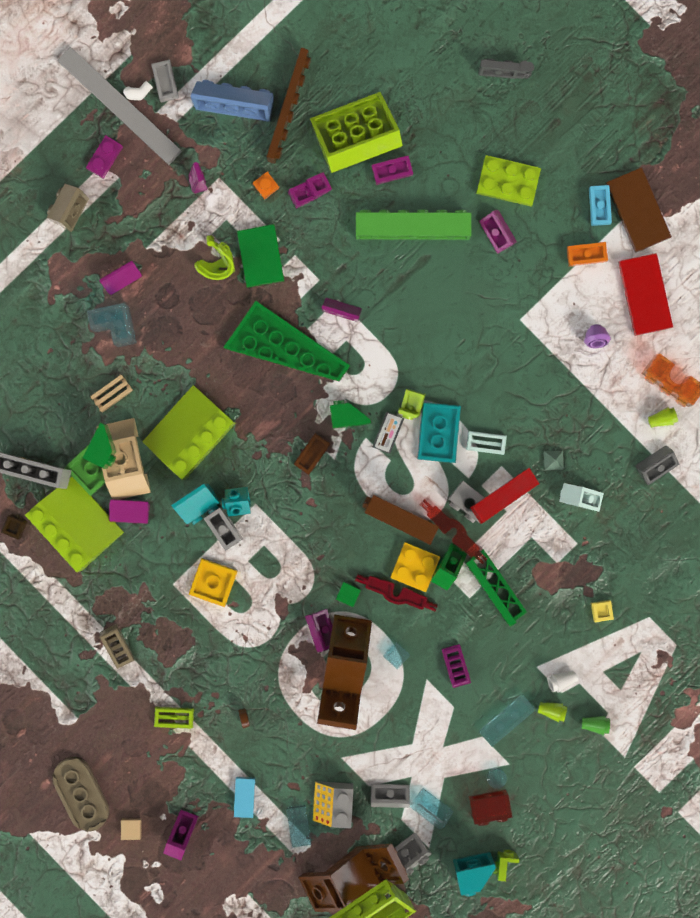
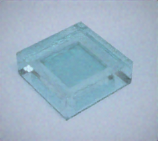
M397 642L383 655L397 670L410 656Z

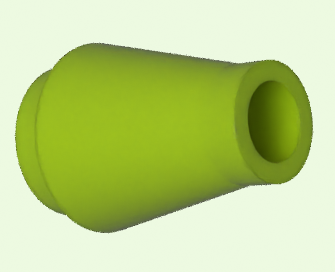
M667 407L649 416L648 422L651 428L670 426L678 422L674 407Z
M540 702L538 713L557 722H564L567 706H563L562 703Z

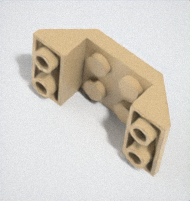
M135 418L106 424L109 427L116 449L114 455L116 460L112 467L109 466L108 469L102 468L104 480L112 500L151 493L148 476L144 474L136 439L139 436Z

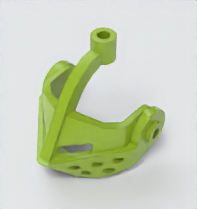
M208 235L206 237L207 245L213 246L222 258L214 263L199 260L194 265L195 269L208 279H225L235 272L232 252L226 243L221 242L218 244L214 241V236ZM219 268H228L227 270H219Z

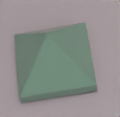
M544 451V470H564L563 451Z

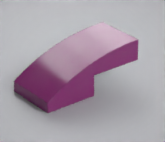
M324 172L307 179L306 182L289 189L288 194L297 209L328 193L332 188Z

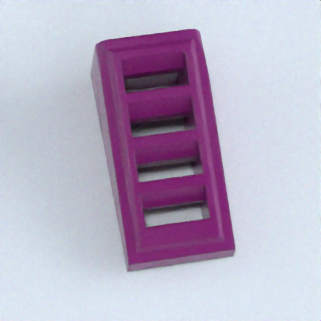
M197 162L193 163L189 173V182L194 194L208 189L203 171Z
M460 644L441 649L452 688L470 684L471 680ZM458 651L459 654L451 657L447 656V654ZM460 659L461 661L459 663H455L452 665H450L449 663L451 661ZM463 668V670L452 673V669ZM465 675V678L454 680V677Z

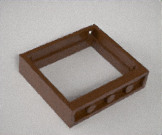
M373 494L371 497L367 496L362 505L365 508V514L431 545L439 526Z

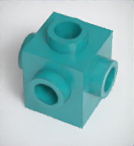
M248 487L225 490V498H222V507L227 510L228 517L251 514Z

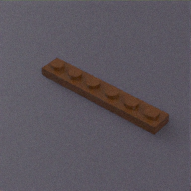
M305 48L300 49L268 150L267 161L273 164L276 163L277 159L281 158L283 151L281 144L282 141H286L288 136L286 128L288 122L291 123L293 120L294 112L292 109L299 101V87H303L306 76L303 74L305 68L309 69L311 63L309 50Z

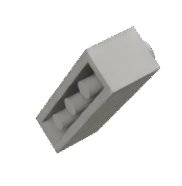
M0 452V473L56 488L67 489L72 470Z

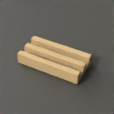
M120 375L90 397L103 413L131 393L133 389L124 376ZM120 381L123 382L122 384H120L119 386H117L115 389H113L112 391H110L108 394H106L105 396H103L101 399H99V400L97 399L99 396H101L102 394H104L106 391H108L109 389H111L113 386H115L116 384H118ZM126 386L127 389L124 392H122L117 397L112 399L110 402L102 406L101 403L106 401L108 398H110Z

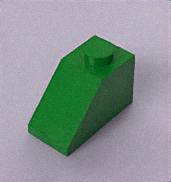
M345 400L333 401V405H330L333 429L371 424V420L350 403H345Z
M100 423L82 458L103 469H108L109 466L112 467L116 460V456H114L116 449L108 425Z
M451 543L437 566L431 582L448 590L458 577L468 552Z

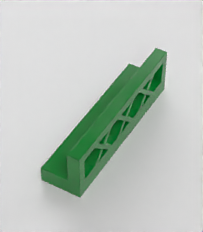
M484 549L465 561V564L505 622L510 627L516 624V620L526 614L527 611ZM481 555L487 561L485 569L478 568L474 562ZM487 572L497 575L496 584H490L487 581ZM498 587L508 591L507 600L499 598L497 595ZM509 603L518 605L521 610L513 617L508 611Z

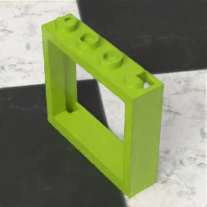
M386 879L329 918H407L415 913L416 910L408 895ZM388 893H389L390 895H392V896L389 897L388 899H387L386 896H385V895L388 894Z

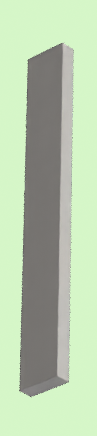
M71 47L57 60L168 165L182 152Z

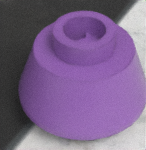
M595 324L587 330L584 343L589 348H602L608 345L611 337L605 327Z

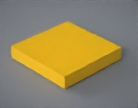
M201 558L188 595L225 607L238 570Z

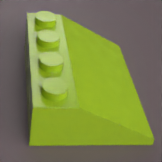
M381 92L310 118L331 173L403 146L400 130Z
M193 385L142 442L180 479L185 480L236 423Z
M73 477L69 479L67 489L56 488L25 514L76 572L84 570L124 533L116 522L109 521L107 512Z

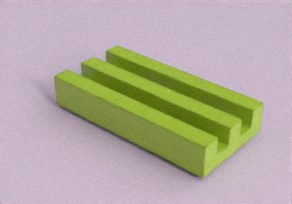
M156 706L154 727L193 729L194 708ZM159 712L189 713V716L159 714ZM159 719L189 720V723L159 722Z

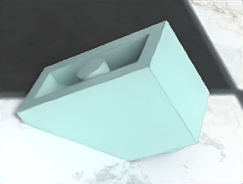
M564 483L559 502L599 512L604 493Z

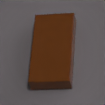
M315 433L294 462V465L310 475L331 444Z

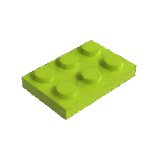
M485 155L476 194L532 207L541 168Z

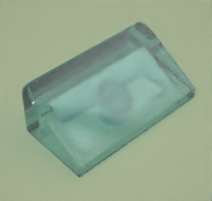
M424 788L421 789L410 804V808L438 829L446 826L454 812Z

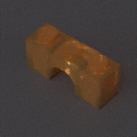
M660 353L654 355L641 373L645 376L644 379L652 385L656 384L661 387L660 391L665 395H672L676 398L675 401L683 407L693 406L700 397V382L692 376L685 377L681 384L674 383L670 378V372L675 364Z

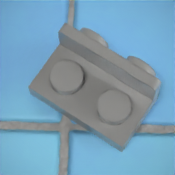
M413 833L395 847L408 876L414 872L413 868L418 864L420 866L425 864L429 860L428 856L432 854L425 847L417 833Z

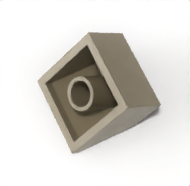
M64 184L63 188L61 187L56 194L57 199L54 205L52 204L49 207L47 218L51 222L72 232L89 198L81 189Z

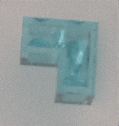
M126 303L87 311L90 329L95 333L111 330L113 345L122 347L137 344L130 308Z

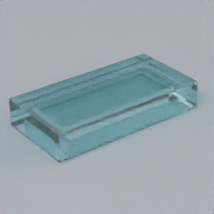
M306 805L288 807L286 810L292 848L311 845Z

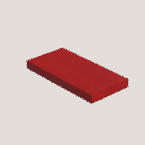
M657 253L619 261L618 264L634 336L673 328Z

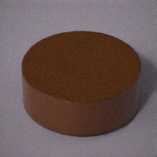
M239 709L238 712L242 728L244 729L249 727L250 723L246 709Z

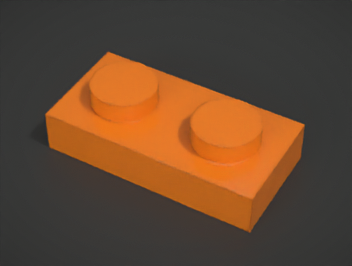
M606 242L568 246V265L578 266L607 262Z

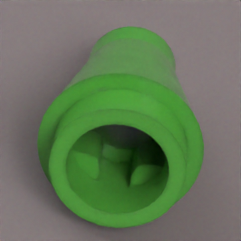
M605 716L582 717V729L601 735L609 734L610 718H605Z

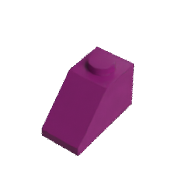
M180 810L163 854L182 860L199 816Z

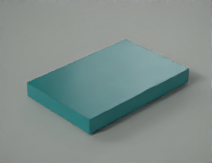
M423 402L417 460L456 463L461 406Z

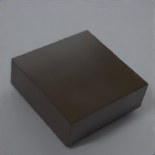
M8 515L1 533L20 540L27 521Z

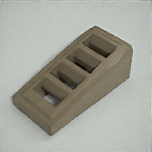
M117 624L100 632L99 637L117 669L134 661V657ZM119 640V643L112 646L110 645L111 643ZM123 647L122 650L114 653V650ZM126 653V657L120 660L117 659V657Z

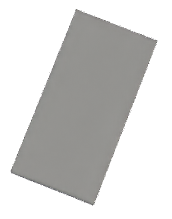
M170 59L151 64L160 102L179 99Z

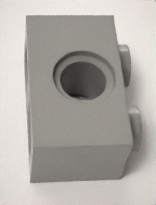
M461 481L449 496L448 500L451 501L449 505L456 511L461 509L465 512L464 517L470 522L474 523L476 521L480 523L472 510L465 507L464 502L467 498H472L475 505L484 497L464 481Z
M222 507L204 518L225 551L243 540V537Z

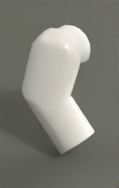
M145 81L140 88L126 87L123 93L129 100L140 101L153 87Z

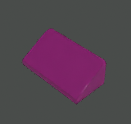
M494 210L479 220L497 254L517 243L499 210Z
M130 261L99 281L106 291L112 295L141 278L142 274L136 264Z
M325 298L322 305L323 312L355 322L359 321L362 311L359 307L330 298Z
M110 500L109 521L148 524L150 504L145 501Z
M323 609L306 615L305 618L317 652L328 650L333 626L328 610Z

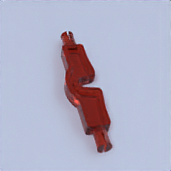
M426 499L419 504L428 512L427 516L439 526L443 534H446L451 528L457 530V534L452 538V542L471 558L474 556L481 564L488 559L479 551L480 547L467 536V532L460 522L448 518L437 506L432 507Z

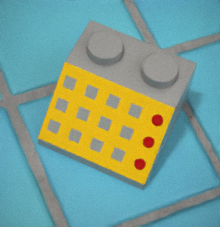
M315 781L313 821L329 827L351 829L353 783Z

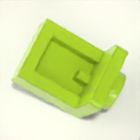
M406 389L402 406L398 413L402 414L403 418L409 420L419 417L426 394Z
M512 850L498 851L497 862H494L496 869L493 874H496L498 881L506 882L508 862L519 863L517 853Z

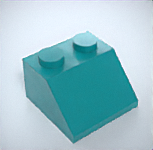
M203 484L171 506L186 524L192 522L195 525L203 519V514L206 512L211 514L219 509L217 505L221 501L209 484Z
M490 852L453 859L461 896H473L476 892H481L496 869Z

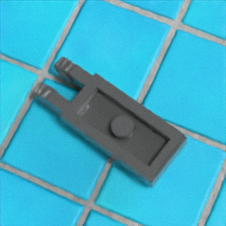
M485 59L480 62L478 75L528 79L532 75L534 65L527 61H522L519 64L511 60L502 62L495 61L494 59Z

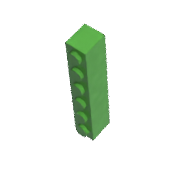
M371 210L356 212V239L470 240L471 213H467L466 210H456L455 213H447V210H437L436 213H428V210H418L417 213H409V210H398V213H390V210H379V213H371Z

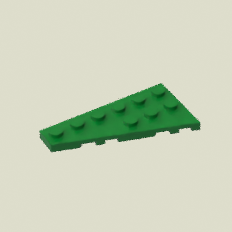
M257 301L254 302L223 347L230 351L338 382L341 381L350 367L349 364Z

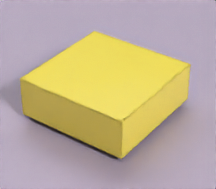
M611 600L591 603L594 622L614 620Z

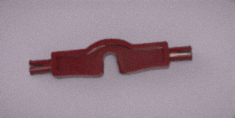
M358 573L356 576L358 578H355L356 582L366 585V589L382 594L387 601L393 604H408L421 610L427 608L434 612L438 604L427 601V597L406 587L402 588L398 596H394L395 584L393 582L373 576L367 578Z

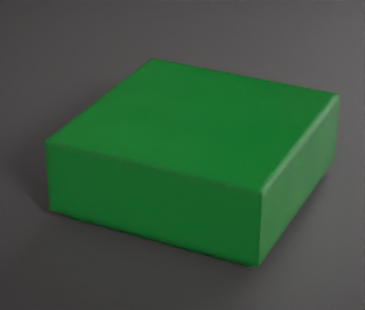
M343 582L336 600L354 607L361 589Z

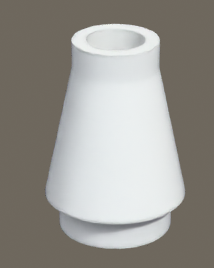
M571 671L551 674L547 681L551 691L559 693L571 684L578 682L576 673Z

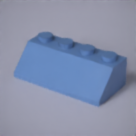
M203 80L202 82H196L191 93V100L196 110L271 121L274 97L273 93H270L268 90L259 89V91H255L247 86L237 88L228 83L218 85L212 81Z

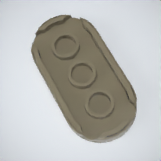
M69 757L62 760L54 770L52 779L54 787L72 823L79 829L89 832L95 831L104 825L109 816L108 802L86 761L78 757Z

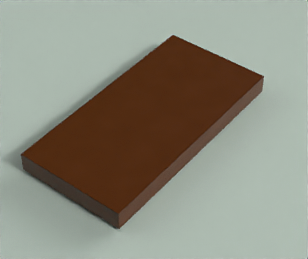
M642 167L606 182V185H609L610 196L635 253L672 237Z

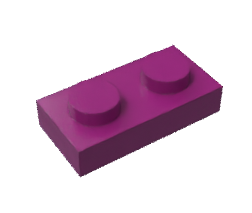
M105 135L86 169L104 179L123 146Z
M409 155L371 166L376 185L413 176Z

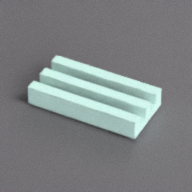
M468 431L466 450L504 455L507 436ZM472 436L502 439V443L472 439ZM471 443L501 447V450L471 447Z

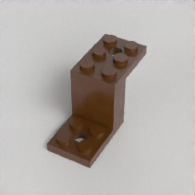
M334 614L317 724L356 730L361 691L367 666L372 620ZM348 632H352V633H354L355 635H354V636H350V635H348L347 633H348ZM335 707H341V708H343L344 710H343V711H337V710L335 709Z
M392 843L357 846L327 871L303 873L298 877L315 912H338L386 879L392 884H404L409 880L406 869L402 865Z

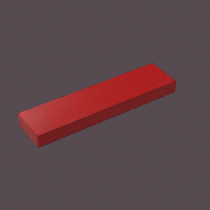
M527 468L470 508L480 524H482L540 483L531 469Z

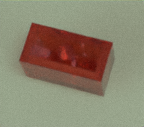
M506 789L468 796L474 825L485 826L491 821L505 822L508 821V818H513L509 795Z

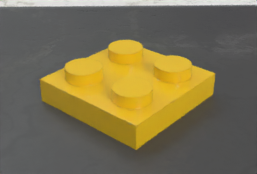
M404 542L390 578L426 592L440 556Z

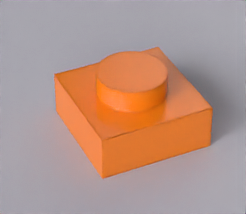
M268 172L252 183L264 200L279 189V186Z

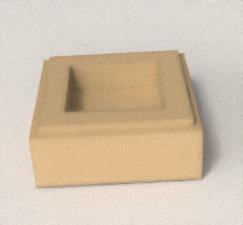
M141 818L121 820V840H140L142 838Z

